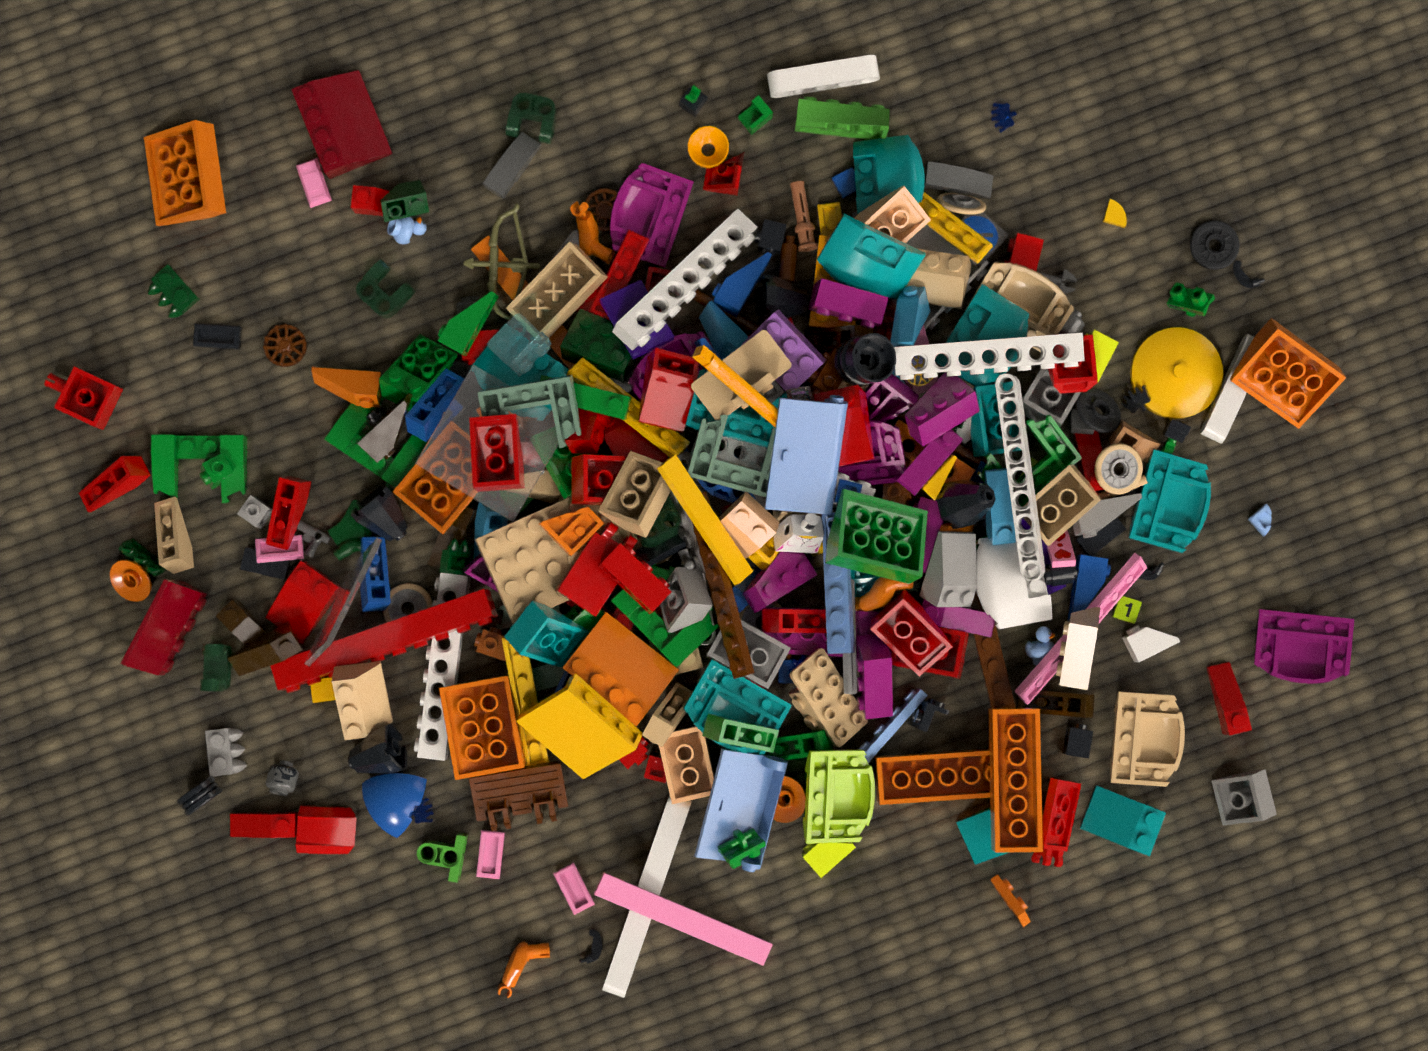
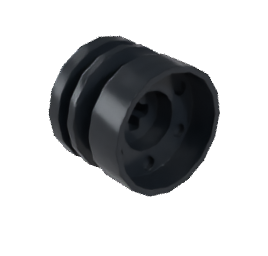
M868 333L843 341L837 348L834 357L838 375L844 382L851 385L881 382L892 374L896 365V352L893 344L885 336L878 333Z

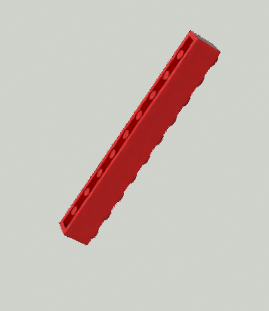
M482 589L299 653L270 667L277 690H286L287 693L300 690L299 685L307 683L308 686L322 682V677L329 676V678H332L334 667L361 664L368 661L385 660V655L391 653L393 656L401 655L407 652L406 648L408 647L420 648L428 645V640L435 638L436 641L449 638V633L457 631L459 634L471 630V625L478 623L479 626L492 623V618L497 617L498 614L490 590Z

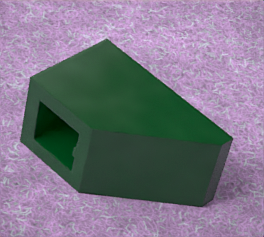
M420 179L397 184L380 200L384 222L429 212L426 191Z

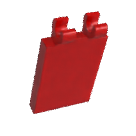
M612 522L607 523L600 535L595 532L589 538L556 589L558 593L594 617L597 616L617 585L599 567L619 545V543L611 539L619 528ZM627 535L622 545L627 544L633 548L638 540L631 535Z
M1050 778L1042 815L1043 852H1034L1031 857L1032 862L1039 863L1042 856V865L1050 866L1054 857L1055 867L1063 865V853L1068 851L1081 783Z

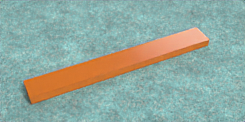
M489 235L471 249L480 261H489ZM498 247V262H510ZM498 267L497 282L513 301L522 275L518 272H513L511 268ZM526 280L524 281V285H523L522 291H523V290L527 287V285H528V283H527ZM561 325L546 342L570 370L575 364L562 359L560 345L568 331Z

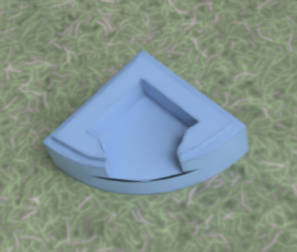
M1264 504L1248 518L1262 536H1265L1271 528V509L1267 504Z

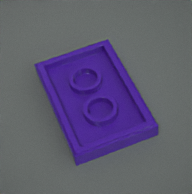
M639 280L601 298L600 304L615 327L616 323L648 294V291L642 281ZM653 307L654 310L660 312L657 307ZM637 321L639 325L646 326L644 322ZM667 323L659 332L653 331L649 335L651 337L650 340L643 347L638 345L632 351L624 343L631 357L636 359L655 348L673 341L674 335Z

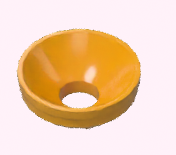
M713 126L700 127L691 134L688 141L689 156L700 167H717L726 159L729 152V142L726 135L720 129ZM704 145H713L715 153L712 156H705L701 151Z

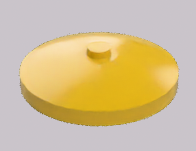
M1167 328L1148 337L1136 350L1130 368L1131 384L1134 393H1136V386L1142 392V386H1146L1151 401L1144 404V406L1154 414L1172 419L1188 418L1205 410L1217 397L1223 381V365L1214 345L1202 334L1187 328Z

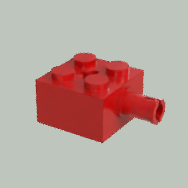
M75 366L68 380L50 373L47 378L55 381V383L45 380L44 385L61 393L54 408L93 427L104 430L123 389ZM87 396L92 397L90 401L86 400Z

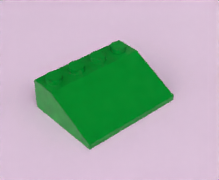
M843 489L827 540L825 563L907 584L918 580L923 575L928 511Z

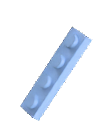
M919 688L910 690L904 697L905 703L900 708L897 706L893 709V716L889 717L890 720L885 725L880 724L873 732L874 738L870 742L865 741L858 750L865 751L866 755L864 756L868 763L928 696Z

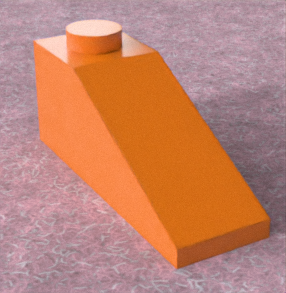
M312 367L311 372L314 383L356 406L363 408L380 407L381 391L379 378L381 377V372Z

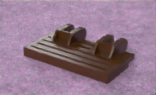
M561 761L525 766L524 768L469 778L477 822L487 820V810L491 831H497L498 823L495 812L498 811L503 813V822L506 829H511L509 806H511L513 816L532 813L531 803H533L537 824L543 823L541 804L548 803L549 816L552 822L557 821L554 799H557L558 808L568 807Z

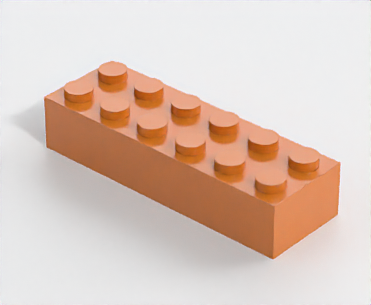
M989 708L991 850L995 853L1043 852L1040 709Z
M989 749L874 756L877 802L879 805L990 798Z

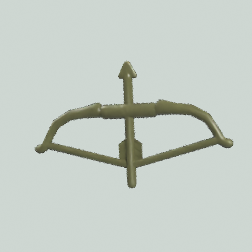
M517 203L513 209L499 215L492 226L488 243L490 247L489 261H474V258H470L463 262L470 269H473L474 266L489 267V282L487 283L489 293L491 291L496 293L498 267L511 268L513 272L522 273L515 298L522 292L528 269L540 268L538 263H528L517 215L520 205ZM513 214L523 258H513L511 262H498L499 250L497 243L499 226L503 219ZM496 302L493 307L495 313L509 321L512 327H515L516 321L511 313L509 316L501 311Z

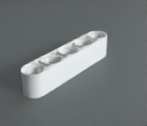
M865 55L775 70L767 74L771 98H781L871 83L879 80L880 76L876 55Z
M1249 334L1243 337L1222 382L1221 389L1213 401L1200 430L1201 435L1221 444L1227 437L1247 393L1231 382L1230 378L1254 339V336Z

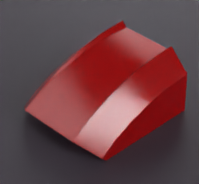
M1093 335L1083 336L1084 361L1078 362L1077 367H1064V363L1055 364V368L1048 369L1052 384L1060 394L1087 392L1097 384L1098 377ZM1061 345L1054 346V356L1061 358L1064 355V348Z
M317 805L300 806L297 816L295 844L297 853L349 854L355 846L356 816L352 808Z

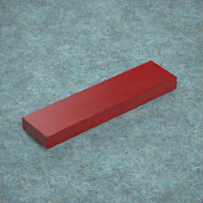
M628 230L607 273L608 278L602 283L589 310L590 313L610 320L600 304V299L628 286L650 239Z

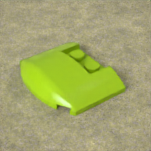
M864 750L809 751L805 767L807 780L805 817H803L806 844L860 842L863 838L859 835L866 825L869 826L875 803L874 774L872 767L864 756L866 755Z

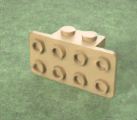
M766 330L760 331L722 360L762 395L772 389L774 386L771 383L792 366L789 359ZM709 371L691 385L692 390L716 421L721 420L720 415H729L740 406L743 410L749 406Z
M823 648L816 649L790 672V678L797 687L788 693L792 698V704L801 712L807 727L811 730H824L835 747L844 745L867 724L868 719H865L863 710L859 711L858 702L853 694H844L843 678Z

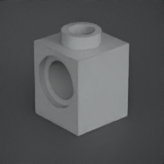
M250 495L237 514L253 526L262 529L270 518L273 508L259 498Z

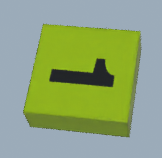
M1122 596L1115 605L1112 617L1135 624L1142 602Z

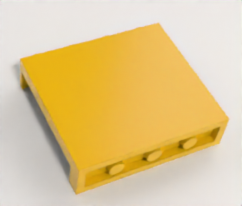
M576 673L569 678L564 688L533 707L525 704L516 720L582 779L635 751L643 734Z

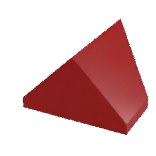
M744 152L722 162L717 167L706 168L703 190L738 196Z

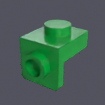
M220 454L202 463L199 475L205 485L209 484L213 490L220 486L221 480L232 475L233 470L225 456Z

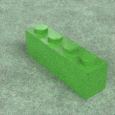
M804 97L798 101L795 131L865 140L886 139L889 130L890 109H884L882 105L865 107L858 102L840 104L838 100L833 99L822 102L817 101L814 97Z

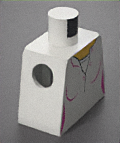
M814 513L789 515L779 524L776 534L773 535L775 551L817 553L824 538L821 517Z

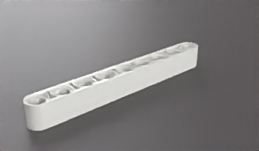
M1002 374L997 378L995 387L1020 572L1024 579L1033 581L1040 579L1044 575L1045 563L1021 386L1016 376ZM1007 378L1013 381V387L1009 391L1003 389V382ZM1010 401L1016 404V410L1013 414H1008L1006 411V405ZM1016 424L1019 427V434L1013 438L1009 434V428ZM1018 447L1022 450L1023 454L1021 459L1016 461L1012 457V451ZM1020 470L1026 475L1025 481L1021 484L1015 479L1016 473ZM1021 494H1026L1029 498V503L1025 507H1022L1018 502ZM1024 517H1028L1032 521V526L1029 530H1025L1021 525ZM1027 540H1031L1035 544V550L1032 553H1028L1024 548ZM1031 563L1038 567L1036 576H1031L1028 573V566Z
M669 795L638 887L660 895L692 801L672 804ZM629 910L602 989L603 991L624 998L651 918Z

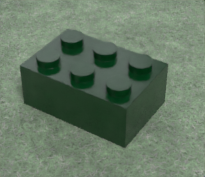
M580 309L560 345L562 359L576 364L583 357L607 377L617 379L622 383L625 382L637 358L633 359L624 343L612 332L614 326L610 320Z

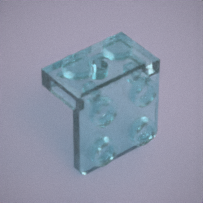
M518 313L488 341L487 345L492 352L520 377L531 369L533 362L539 356L542 357L548 352L552 343L543 332L540 333L522 314Z

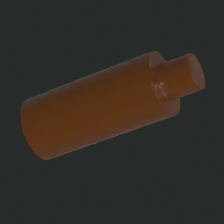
M786 236L785 244H782L778 275L779 278L790 283L795 282L798 246L794 244V236Z

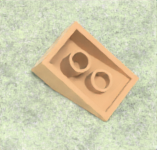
M905 186L899 187L860 212L854 218L904 243L908 242L931 221Z
M744 492L718 518L745 559L760 549L776 534L780 524L748 492Z

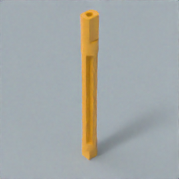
M705 345L696 347L692 357L776 428L778 408Z

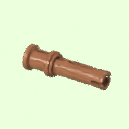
M796 181L790 184L797 220L795 233H798L799 252L813 251L818 248L813 233L815 226L810 222L804 181Z

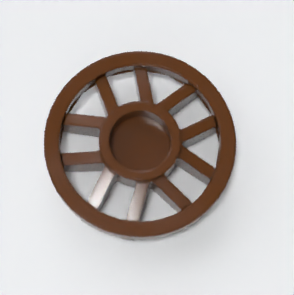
M611 189L596 190L585 201L589 208L596 209V212L592 213L593 217L597 216L595 220L597 225L600 219L604 220L603 227L598 226V230L602 232L610 231V227H606L607 221L611 220L612 202L618 194ZM602 193L604 201L599 202L596 195ZM605 193L613 194L614 196L607 201ZM593 197L597 205L589 204L590 200Z
M292 325L275 326L264 337L263 349L269 361L277 366H294L306 354V338L298 328ZM285 328V336L281 337L280 329ZM289 329L296 331L289 336ZM274 332L277 334V339L271 337ZM299 335L302 340L294 343L293 339ZM268 341L276 342L275 346H268ZM303 344L302 352L298 351L295 347ZM268 350H275L272 357L270 356ZM293 351L299 354L296 360L291 356ZM280 353L282 356L280 362H277L275 359ZM286 356H288L292 362L284 363Z

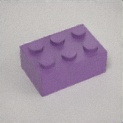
M778 309L741 345L760 331H768L792 364L789 370L775 379L791 395L826 359Z

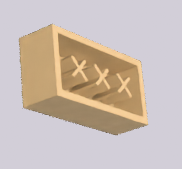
M569 242L506 309L537 341L545 343L608 276L578 245Z

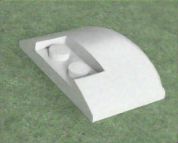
M988 537L978 539L976 544H979L976 552V591L986 614H990L998 623L995 626L998 629L1051 620V595H1048L1044 575L1040 579L1033 581L1024 579L1020 572L1017 542L992 545ZM1027 540L1024 548L1028 553H1032L1035 550V544L1033 541ZM1031 563L1028 566V573L1031 576H1036L1038 567Z

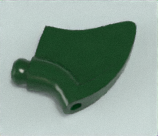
M356 499L351 502L343 519L336 526L328 530L338 546L333 551L338 560L361 551L362 537H372V531L357 523L351 516V512L355 507L358 510L362 507Z

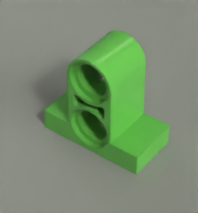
M458 833L455 845L437 841H426L418 847L417 857L422 863L450 868L448 881L457 883L461 877L468 834ZM425 846L433 848L434 856L432 858H427L424 855L423 849ZM452 850L457 854L455 862L447 860V851Z

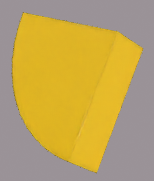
M1109 199L1103 222L1125 228L1127 217L1123 207L1115 200Z

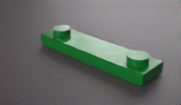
M541 375L540 381L553 377ZM574 383L578 408L626 420L632 397Z

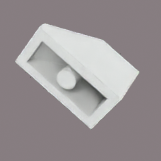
M1139 625L1127 630L1128 635L1122 637L1134 662H1141L1180 642L1178 637L1148 627L1140 628Z

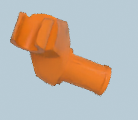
M576 201L571 205L570 210L576 216L580 249L587 256L594 255L609 264L615 255V251L599 243L598 225L592 212L587 211L589 205L586 202H582L579 205V202Z
M880 577L875 581L869 592L861 597H855V611H871L885 607L892 599L895 591L912 589L913 582L907 584Z
M524 941L516 946L507 963L502 983L498 986V995H500L502 989L507 988L509 991L506 997H511V987L516 986L529 959L550 958L549 943L528 945Z

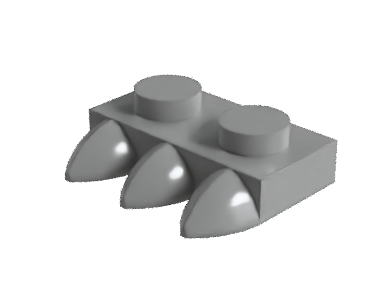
M224 728L205 731L210 776L235 774L247 766L242 760L234 759V757L241 755L245 751L243 746L232 743L242 737L243 732L241 730Z

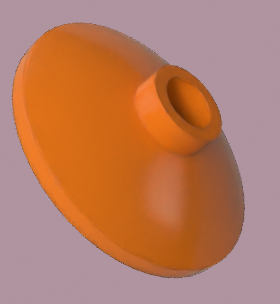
M123 559L117 561L111 567L110 580L120 596L133 602L142 601L149 596L152 588L151 580L141 565L132 560Z
M784 776L773 820L789 823L795 821L803 814L806 793L797 780ZM786 794L790 797L789 803L784 800Z

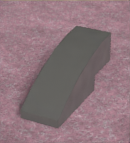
M522 132L491 170L483 182L484 187L504 199L514 183L518 182L541 147V144Z
M928 161L924 188L990 199L993 175L959 166Z

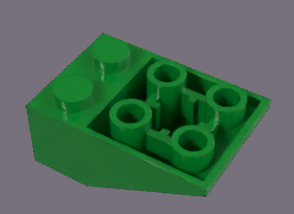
M419 334L379 378L381 396L397 404L405 395L411 393L412 398L408 411H410L445 369L450 370L457 358V353Z

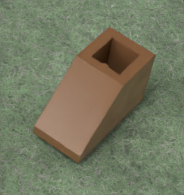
M1121 420L1119 427L1109 438L1111 445L1126 444L1135 449L1141 460L1146 463L1149 461L1152 450H1158L1161 445L1158 441Z

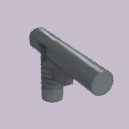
M301 520L298 524L297 529L305 533L302 539L310 543L305 552L310 557L314 556L321 541L328 544L332 538L330 535ZM320 533L322 537L317 540L316 534Z

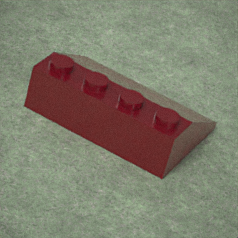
M359 70L313 80L291 89L324 173L329 179L393 154Z
M164 579L120 664L158 676L169 673L174 665L173 658L176 652L179 653L185 644L183 639L186 633L190 632L196 623L194 617L206 604L207 600L204 598L207 593L184 581Z

